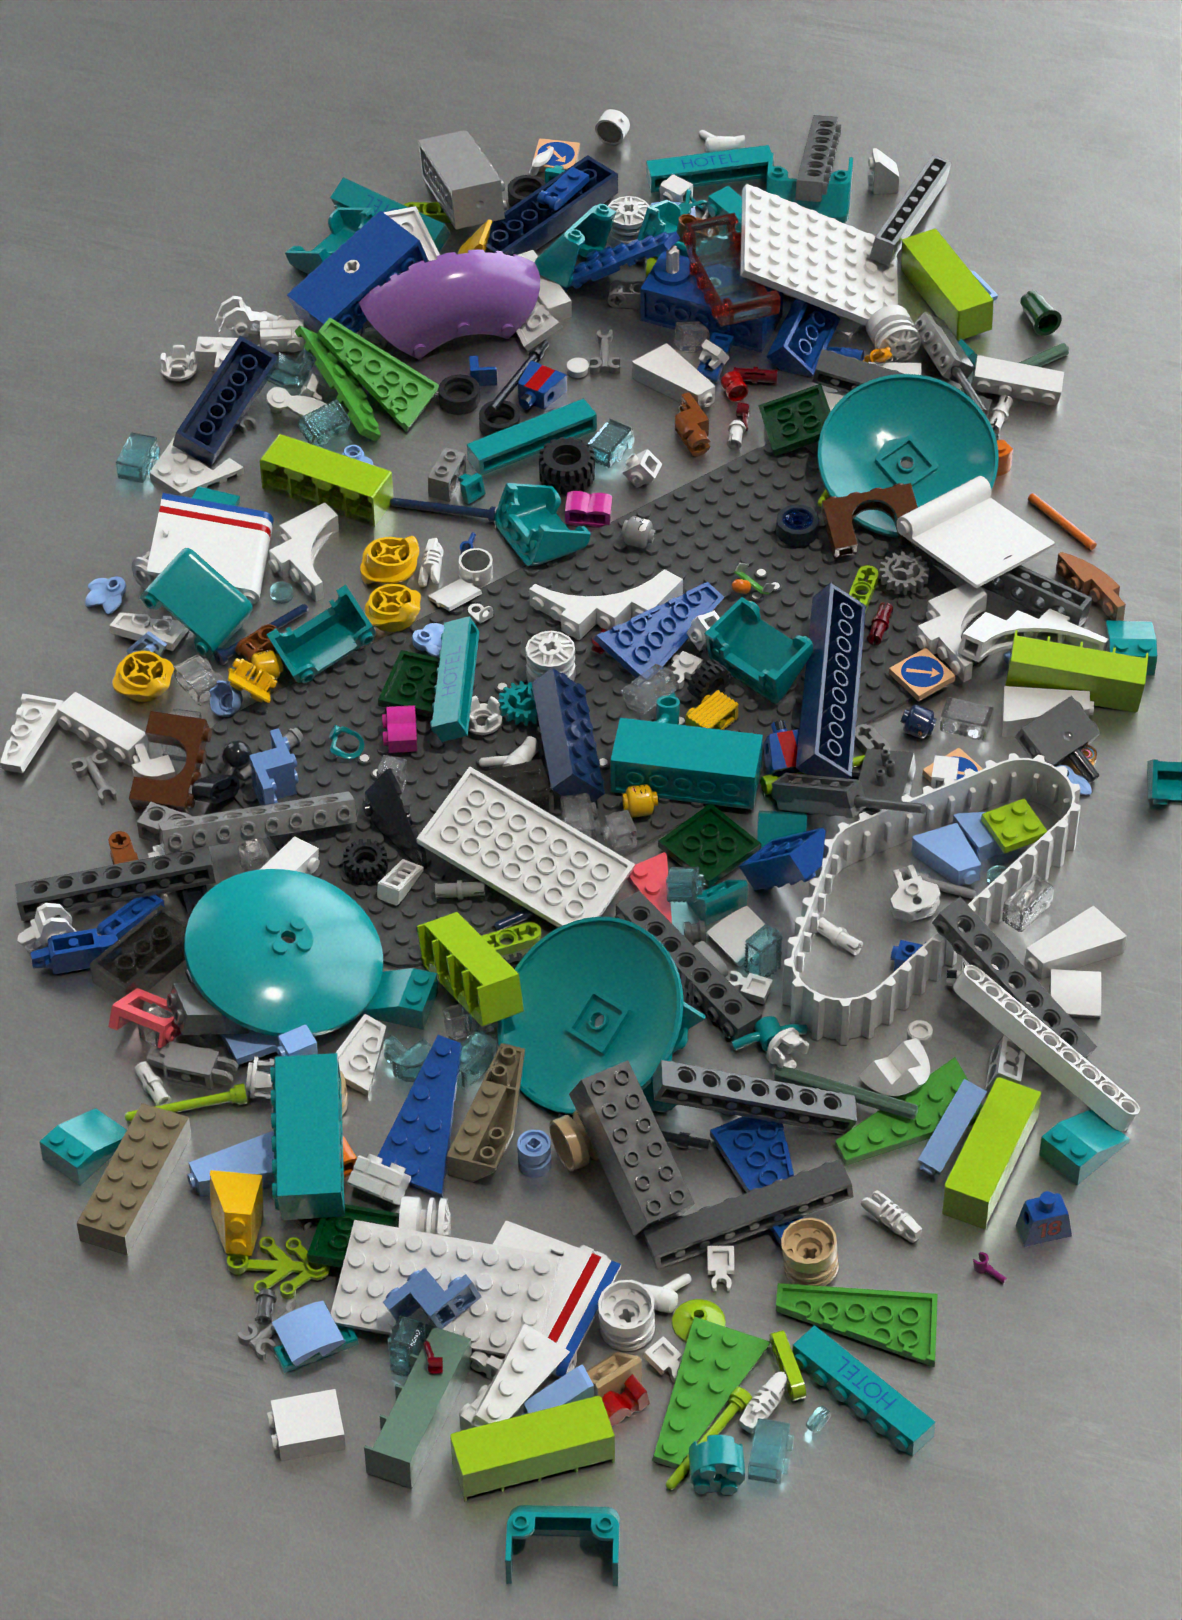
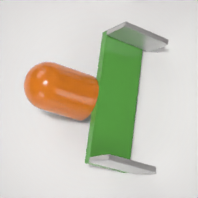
M739 563L734 573L742 579H736L732 582V590L734 592L747 594L750 592L751 586L761 594L769 595L773 591L775 584L766 583L762 587L745 574L749 564Z

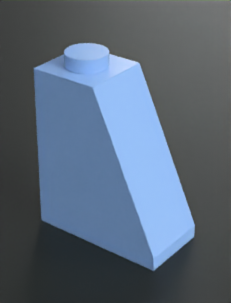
M985 812L954 814L953 824L958 823L980 862L1003 853L981 821V815Z
M958 823L912 836L911 852L913 856L951 883L962 886L980 880L981 863Z
M584 1366L576 1367L523 1403L524 1414L521 1415L594 1397V1385Z

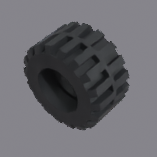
M561 437L559 440H551L550 444L546 443L544 449L540 450V482H542V485L553 486L559 495L565 494L567 496V492L571 491L584 492L587 490V487L593 484L595 479L594 450L589 447L587 442L582 443L581 439L575 440L574 437H569L568 439Z

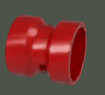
M730 371L722 377L721 385L730 401L738 402L748 395L749 389L743 382L739 372Z

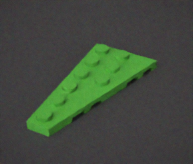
M694 1317L652 1461L675 1469L679 1467L688 1456L691 1444L694 1441L698 1442L704 1432L707 1431L713 1420L730 1400L729 1395L736 1387L741 1385L759 1358L768 1349L770 1341Z

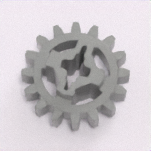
M904 551L899 556L896 553H892V558L886 556L885 562L880 563L879 578H881V584H887V590L895 589V594L899 591H903L904 595H907V591L916 593V588L922 590L924 584L928 583L929 568H927V562H921V556L914 558V553L912 552L909 556L905 555Z

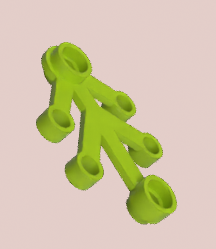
M270 1236L261 1238L259 1242L260 1250L264 1254H270L275 1260L248 1259L247 1255L229 1254L227 1257L228 1269L236 1275H241L246 1270L274 1271L265 1279L255 1282L253 1286L255 1295L259 1293L257 1289L260 1287L270 1289L292 1272L300 1273L291 1281H285L280 1285L281 1296L285 1299H291L296 1295V1290L310 1279L321 1280L330 1273V1266L307 1262L308 1251L301 1245L300 1239L296 1237L289 1238L286 1241V1251L290 1255H297L303 1262L291 1260L275 1244L274 1238ZM266 1243L272 1244L269 1247L263 1246ZM293 1244L298 1245L296 1248L290 1247ZM286 1288L292 1289L290 1292H285L284 1290Z

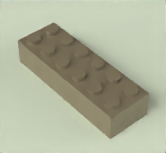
M141 1103L77 1221L80 1241L128 1256L192 1136L189 1117Z

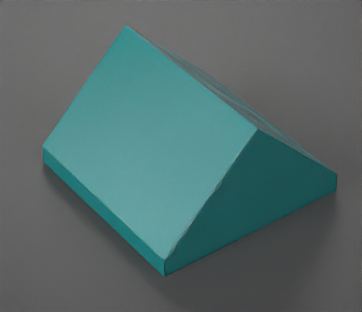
M759 811L757 840L761 843V848L772 839L806 832L807 813Z
M727 879L686 898V901L698 918L704 920L705 926L747 906L748 883L746 880Z

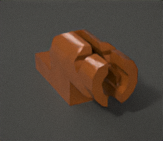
M690 392L681 394L680 413L675 415V431L683 440V444L687 446L692 456L698 457L705 454L711 447L708 444L711 442L708 439L709 418Z

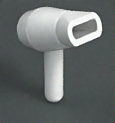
M705 130L699 131V137L706 140V153L745 148L744 135L716 137Z
M528 736L522 745L510 755L484 757L479 760V765L481 767L502 766L503 771L508 776L517 778L527 769L534 755L539 751L537 739Z
M683 1274L662 1287L643 1284L649 1289L654 1298V1310L672 1313L678 1303V1294L675 1291L689 1284L691 1276Z

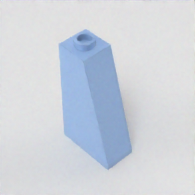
M966 1079L963 1080L918 1158L917 1162L921 1164V1170L932 1176L934 1173L941 1174L987 1091Z
M274 1131L189 1162L190 1173L187 1174V1179L192 1189L196 1188L200 1197L210 1196V1170L262 1175L263 1189L272 1188V1183H275L274 1175L272 1174L274 1152H272L271 1142Z

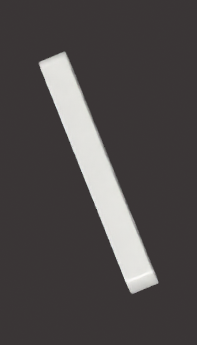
M973 965L965 966L953 985L957 995L1116 1130L1126 1131L1140 1111L1137 1102L981 969Z

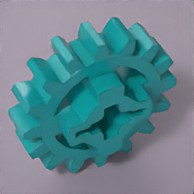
M520 681L517 686L511 683V688L504 687L503 693H499L500 715H507L506 721L508 722L512 719L515 720V725H518L520 721L525 726L528 725V721L536 724L538 714L532 682L524 685L523 681Z

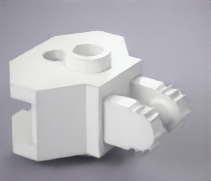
M232 296L221 303L215 321L219 327L220 337L239 338V336L248 337L249 334L260 335V321H267L268 317L261 312L251 311V308L245 305L242 297Z
M913 865L907 866L910 879L903 881L899 869L893 870L897 891L890 899V910L894 919L907 923L932 916L940 905L939 897L941 893L938 885L922 880L921 876L917 875Z
M45 903L37 907L35 918L30 921L32 926L19 933L17 941L22 946L25 945V949L30 953L47 947L48 939L51 936L77 931L71 926L72 916L60 904Z

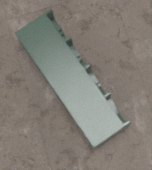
M428 1324L425 1325L426 1341H429L434 1357H443V1373H428L427 1354L424 1346L419 1356L411 1354V1372L404 1386L395 1384L396 1402L388 1417L380 1414L381 1432L373 1448L364 1446L366 1473L409 1488H413L471 1370L472 1364L470 1359L472 1355L471 1338Z

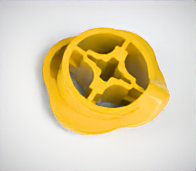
M414 536L406 538L383 537L369 543L363 552L360 565L362 581L367 585L374 582L392 584L410 578L416 570L419 556L417 539Z
M401 584L380 586L370 594L369 600L365 604V615L372 626L382 631L396 632L404 630L414 623L416 616L420 612L421 595L418 591L411 590Z
M136 651L127 655L118 664L112 686L117 693L123 694L134 701H152L160 697L168 689L174 667L169 660L161 658L153 652Z

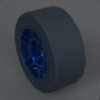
M801 504L789 505L781 509L777 514L776 534L783 543L800 547L814 542L818 537L819 516L811 507Z

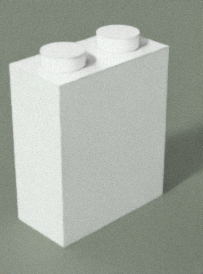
M335 1389L271 1400L272 1411L267 1412L269 1428L275 1427L276 1434L271 1435L273 1450H279L281 1461L346 1449Z

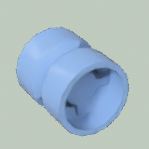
M532 1129L522 1133L517 1142L519 1170L530 1178L542 1177L551 1169V1140L541 1130Z

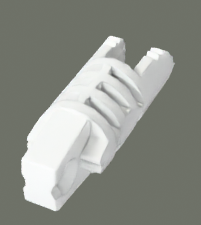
M437 538L428 539L426 549L423 551L418 579L420 587L427 586L429 578H431L433 584L439 583L443 548Z
M876 1190L873 1192V1199L867 1197L860 1202L866 1211L895 1234H899L911 1243L920 1238L922 1228L908 1213H905L902 1208L894 1204L893 1201L880 1191Z
M782 1371L777 1372L769 1379L766 1385L761 1386L747 1404L739 1420V1426L752 1434L767 1420L781 1402V1397L786 1391L787 1374H784Z

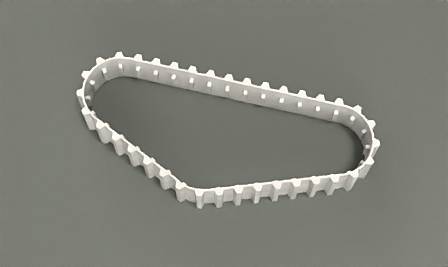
M1016 753L1009 754L1008 760L995 763L992 760L986 761L985 769L978 772L969 768L964 771V777L956 781L947 777L943 781V786L939 788L923 787L922 795L915 798L907 794L901 797L903 802L925 804L927 809L924 814L880 809V812L869 815L866 812L860 813L859 821L850 825L844 822L838 824L837 834L834 839H825L822 866L816 870V878H812L809 882V897H805L802 901V917L796 918L794 937H789L787 959L784 960L782 1003L791 1007L790 1022L792 1024H806L808 1030L812 1032L811 1039L816 1041L826 1037L837 1039L840 1045H847L848 1040L851 1038L863 1036L870 1039L874 1037V1029L881 1023L890 1025L893 1022L896 1009L906 1010L909 1007L912 994L921 996L925 993L926 981L929 979L938 981L941 978V969L944 965L953 967L957 962V953L944 936L937 932L883 983L867 994L853 998H832L810 989L801 981L799 972H803L806 953H810L812 936L818 931V920L820 914H824L827 895L832 892V881L843 868L912 839V836L953 822L954 814L979 812L1009 800L1025 798V800L1037 802L1053 810L1061 820L968 904L987 926L990 922L999 924L1003 921L1004 909L1017 908L1019 896L1021 894L1031 895L1034 891L1035 881H1046L1049 878L1050 867H1061L1064 864L1065 851L1074 850L1081 807L1079 805L1081 789L1079 784L1070 782L1067 777L1068 769L1065 766L1055 767L1052 764L1046 763L1042 755H1037L1034 759L1019 758Z

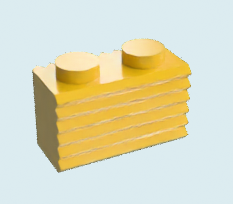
M717 690L711 696L706 695L699 706L688 710L685 716L686 726L725 730L728 725L737 720L739 704L733 699L731 700L727 695H724L723 692Z

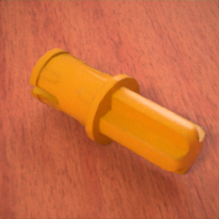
M889 347L874 349L862 361L867 363L885 362L892 357V353Z

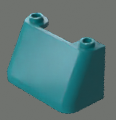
M664 200L647 207L638 240L641 241L651 235L656 237L663 232L667 234L677 232L679 217L682 215L680 206L669 200ZM726 227L721 229L718 235H714L711 241H707L706 237L704 241H701L699 247L679 240L674 246H677L681 256L720 265L737 245L741 231Z
M605 204L593 206L536 258L535 264L539 275L566 288L572 284V273L578 254L586 258L588 253L594 250L599 252L606 248L616 211L610 209Z
M338 207L331 213L328 219L331 234L311 251H305L301 246L291 247L285 252L289 263L293 267L310 274L376 214L373 208Z
M506 483L495 512V525L527 566H538L584 549L587 546L591 536L588 529L584 526H578L574 531L569 530L557 515V510L561 505V498L553 486Z
M190 548L182 549L143 591L139 598L147 608L158 610L163 606L196 636L194 639L195 650L208 660L217 649L221 648L244 625L253 610L251 602Z
M346 584L336 590L338 599L335 602L333 599L330 600L331 607L293 631L288 627L286 628V633H280L276 628L267 634L298 683L310 682L315 675L374 640L376 631Z
M741 597L704 633L708 655L711 660L714 659L723 665L733 677L769 701L777 704L786 695L814 651L813 643L807 636L797 635L793 640L761 619L760 608L755 602H749Z

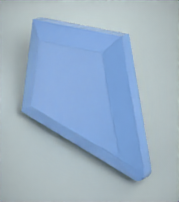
M148 631L126 651L130 654L136 651H150L161 657L167 644Z

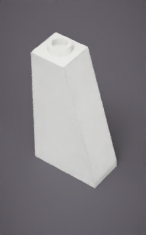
M667 343L632 361V378L680 403L681 394L690 392L701 409L715 402V385Z
M1004 686L1002 737L1016 736L1021 728L1071 695L1082 705L1088 717L1093 715L1094 701H1090V691Z
M1093 905L1027 947L1025 965L1029 971L1034 972L1039 978L1043 979L1050 976L1051 969L1071 970L1125 952L1127 935Z

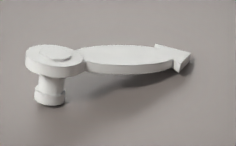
M281 387L270 389L266 396L270 410L276 414L288 408L292 413L308 420L329 421L328 426L344 420L336 405L332 409L328 404L315 398L299 395L291 396L286 389Z

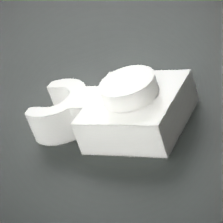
M682 651L671 665V672L666 676V684L669 685L671 681L677 680V689H681L684 686V679L691 680V675L695 674L697 668H700L703 659Z
M737 971L730 972V979L736 982H729L738 991H741V994L746 999L761 1004L765 1003L773 986L772 979L749 973L746 978Z
M707 1246L708 1275H715L711 1281V1289L713 1292H716L717 1283L724 1282L726 1284V1291L730 1292L732 1282L727 1274H734V1246Z
M663 1336L644 1352L643 1357L661 1375L668 1371L671 1381L675 1383L680 1366L679 1360L682 1354Z
M475 1350L470 1357L473 1360L471 1368L487 1373V1378L493 1380L503 1359L493 1355L489 1358L479 1350Z

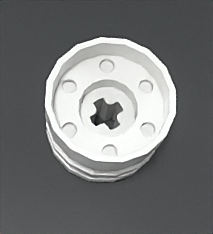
M624 196L613 200L608 207L616 211L607 241L612 248L621 243L626 245L638 239L647 207H649L645 200L633 196Z
M885 306L874 312L866 323V331L875 349L890 348L892 357L885 361L887 363H902L914 356L921 346V337L907 310L902 306Z
M544 631L534 635L528 641L526 646V676L528 683L535 681L551 668L566 674L572 681L575 680V646L569 636L557 631Z
M403 1196L400 1205L399 1228L450 1237L451 1213L449 1211L448 1198H441L439 1210H436L435 1198H430L427 1209H422L420 1197Z
M619 1280L608 1285L602 1291L598 1300L601 1336L609 1346L620 1351H635L644 1347L652 1339L655 1332L654 1298L651 1292L640 1282L632 1280Z

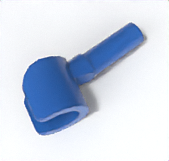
M472 532L468 541L460 544V555L465 550L473 549L476 533Z

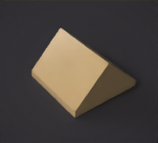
M615 1352L588 1369L586 1372L594 1385V1397L601 1396L602 1398L609 1391L622 1394L625 1392L624 1383L632 1374L641 1383L642 1361L640 1357Z

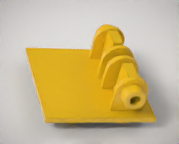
M236 658L232 664L235 669L231 667L228 669L230 685L239 691L244 689L250 692V696L258 702L266 701L270 703L271 690L269 687L273 689L277 684V680L274 679L275 676L264 671L258 682H256L262 669L258 670L252 680L250 677L256 666L253 665L249 671L252 664L243 658Z

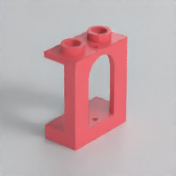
M136 988L112 1005L109 1028L119 1030L130 1021L160 1033L158 1048H162L170 1041L172 1042L181 1034L178 1025L174 1023V1016L171 1018H161L143 1011L144 1001L172 1012L167 1006V1000Z

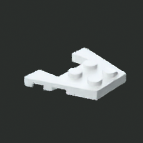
M173 438L149 472L150 479L174 495L189 497L195 493L198 486L207 488L208 485L216 482L219 484L224 483L228 477L235 474L237 477L243 475L244 467L228 458L212 470L187 453L174 447Z

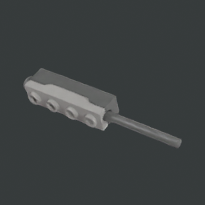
M924 311L915 322V327L921 337V343L942 376L959 383L966 395L987 415V409L967 380L975 367L945 321Z
M785 773L772 783V797L777 801L778 809L789 810L790 812H808V814H826L827 816L836 815L854 818L866 807L924 814L927 809L926 805L921 803L865 797L861 780Z

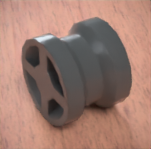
M704 920L691 924L689 921L684 922V936L692 944L700 941L706 943Z

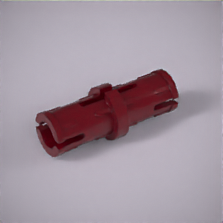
M734 367L733 371L741 374L743 381H750L752 384H757V382L777 384L778 370L758 369V367H753V369Z
M885 602L880 603L876 616L872 618V627L867 636V641L874 645L876 638V645L881 644L884 632L889 628V619L893 612V606L887 603L885 609H883Z

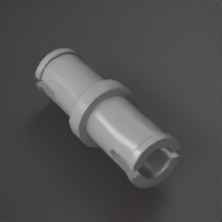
M457 880V883H435L436 899L458 897V900H462L464 897L485 896V883L481 881L463 882L462 880Z

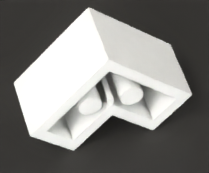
M198 336L195 350L197 371L216 372L238 338Z

